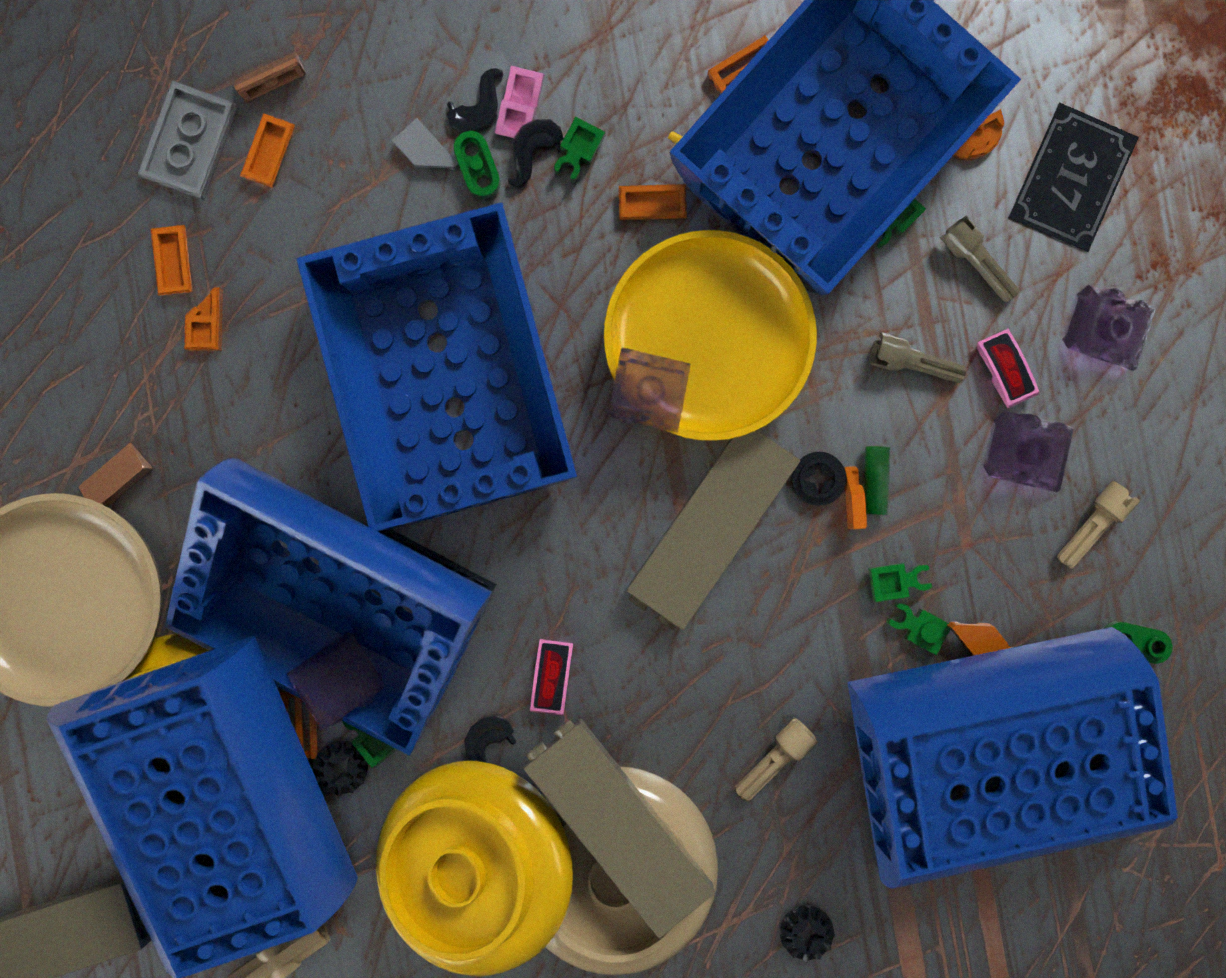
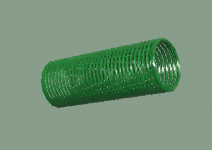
M866 446L864 469L866 514L888 515V511L884 510H888L886 508H888L889 496L882 495H889L884 494L889 493L886 492L889 491V479L881 478H890L886 477L890 476L888 475L890 474V462L886 461H890L888 459H890L891 448Z

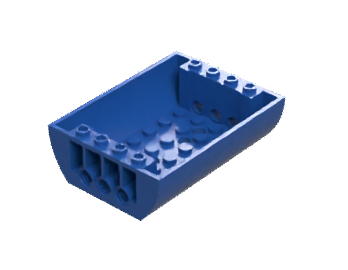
M804 0L670 150V157L677 172L692 193L740 235L761 242L774 253L776 252L793 268L807 291L818 295H827L1020 82L1021 78L933 0ZM881 77L886 80L888 90L884 93H876L872 90L870 81L873 78ZM854 102L862 104L865 108V116L860 119L851 117L847 110L848 105ZM807 153L816 154L820 159V166L813 170L807 169L802 163L803 155ZM784 178L795 180L798 185V191L792 195L782 193L779 187L780 181Z
M502 202L296 258L368 527L377 532L404 527L548 488L577 477ZM427 302H433L438 307L437 315L431 320H425L420 316V309ZM436 334L444 335L447 340V345L441 352H433L429 348V340ZM452 399H460L464 403V412L459 417H450L447 414L446 406ZM461 431H469L473 436V444L467 450H460L455 444V437Z
M229 458L215 465L198 480L164 627L209 651L255 635L276 686L410 756L453 680L493 592L237 458ZM279 541L287 544V548L283 547ZM310 557L315 558L319 565L315 564ZM371 589L379 592L381 597L376 596ZM402 606L411 609L412 613L405 611Z
M1113 627L847 682L879 878L888 888L895 889L1168 828L1178 819L1159 679L1136 645ZM1096 754H1100L1101 766L1096 770H1090L1089 763L1091 758ZM1063 761H1068L1069 770L1066 775L1056 778V766ZM998 776L1000 778L998 789L992 793H987L985 791L987 780ZM957 784H964V795L958 800H951V789Z
M255 635L58 703L49 711L46 720L162 964L170 976L184 978L314 933L337 912L350 896L358 879L357 873ZM156 757L166 759L170 764V770L165 772L158 771L154 768L152 759ZM167 791H180L185 797V802L180 804L171 802L167 797ZM207 854L212 857L214 864L212 866H203L197 862L196 855ZM221 885L227 889L228 893L215 896L210 891V887Z

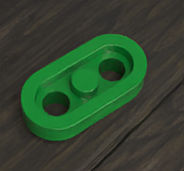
M476 131L461 133L454 142V153L470 193L476 198L489 199L499 191L501 181L485 138ZM476 147L478 152L474 156H468L466 154L467 149ZM481 178H488L490 183L487 187L482 188L478 186V181Z
M1121 621L1110 622L1104 627H1113L1124 633L1136 645L1148 663H1163L1172 653V641L1163 631ZM1158 641L1160 647L1154 653L1152 651V644Z

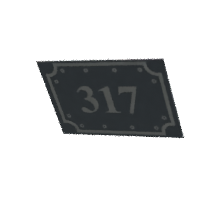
M1059 102L1009 218L1089 252L1139 137Z

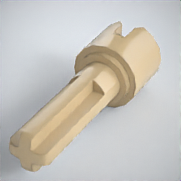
M1111 481L1094 501V508L1096 509L1094 513L1057 555L1058 560L1066 567L1074 568L1113 522L1116 524L1118 522L1122 523L1140 503V500L1136 497L1131 498L1128 496L1129 490L1119 483Z
M794 717L775 736L777 745L735 786V791L743 800L750 801L791 760L801 761L819 743L816 740V736L800 720Z

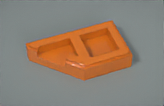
M214 287L197 307L194 306L185 315V350L222 351L223 289L220 287Z
M856 466L844 467L846 472L845 497L848 529H866V501L863 486L859 485V470Z
M950 622L947 625L972 656L1011 648L998 630L990 623L965 624Z

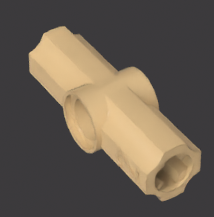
M323 924L314 933L259 951L255 957L235 969L227 978H285L300 966L301 961L313 955L330 941L328 929Z

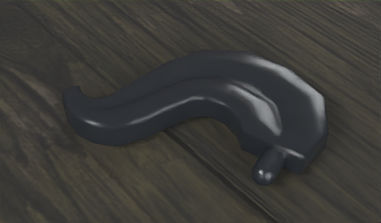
M492 68L481 75L479 84L480 100L476 105H461L456 108L452 101L447 103L450 110L447 112L449 124L460 134L466 131H476L479 133L489 128L497 118L498 100L494 82L498 77L503 78L504 74L501 69Z
M534 119L520 127L513 140V155L517 174L515 178L508 179L510 185L522 186L529 181L532 174V152L535 148L539 146L550 148L554 145L557 152H562L560 150V141L564 138L559 125L551 119Z
M496 714L484 717L472 725L464 740L468 760L487 763L485 748L491 743H501L507 739L510 744L514 745L516 739L512 733L515 730L510 721Z

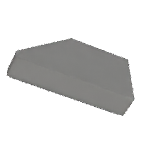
M418 118L392 139L396 147L416 168L430 169L431 167L457 170L460 167L458 162Z

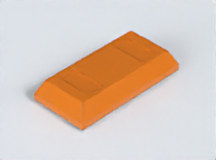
M263 113L240 176L273 188L296 125Z
M686 184L619 186L620 220L687 218Z
M185 225L152 228L151 236L158 295L193 292Z

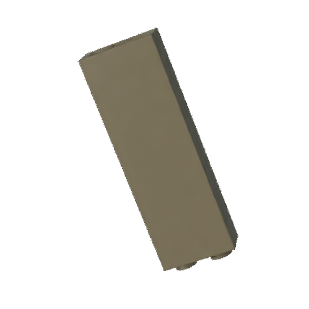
M758 430L740 437L731 438L626 588V591L631 594L628 600L644 611L649 606L658 612L659 615L656 619L669 629L673 630L678 626L684 630L801 460Z
M580 718L573 724L571 720H568L554 732L556 738L546 746L543 742H540L526 754L529 760L526 761L523 769L656 936L660 938L715 894L713 883L584 721Z
M119 878L0 916V978H55L142 950L151 941V938L123 879Z

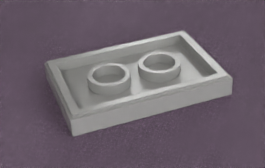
M172 80L137 175L204 200L239 106L229 100Z

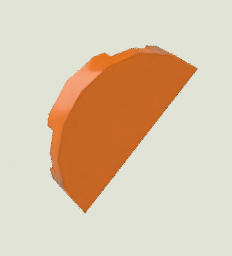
M1001 109L990 114L953 155L954 158L968 161L976 160L986 156L998 145L1005 122Z

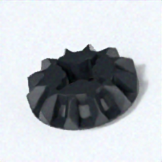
M812 452L803 456L792 474L791 481L795 493L803 501L812 505L822 506L834 502L840 497L846 485V472L842 463L835 456L826 452ZM817 464L821 475L832 476V480H827V482L821 484L820 494L818 493V488H816V483L805 481V478L815 475Z
M335 741L327 744L317 753L313 763V773L318 785L324 792H329L339 797L342 794L353 793L360 785L364 784L368 773V763L351 742ZM349 757L347 771L350 772V775L341 773L333 780L335 769L331 766V763L340 765Z
M804 905L796 907L787 913L780 926V939L783 947L793 958L801 959L807 963L813 959L821 960L822 955L831 950L835 937L834 927L831 919L823 910L815 906ZM809 921L812 931L818 933V935L811 937L808 946H806L803 937L797 934L805 932Z

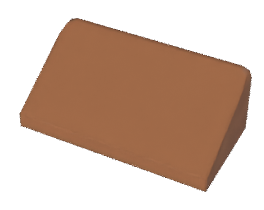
M294 52L236 79L234 87L238 94L246 102H249L305 76L306 72L297 53Z
M129 443L78 487L84 498L109 507L153 468L134 445Z

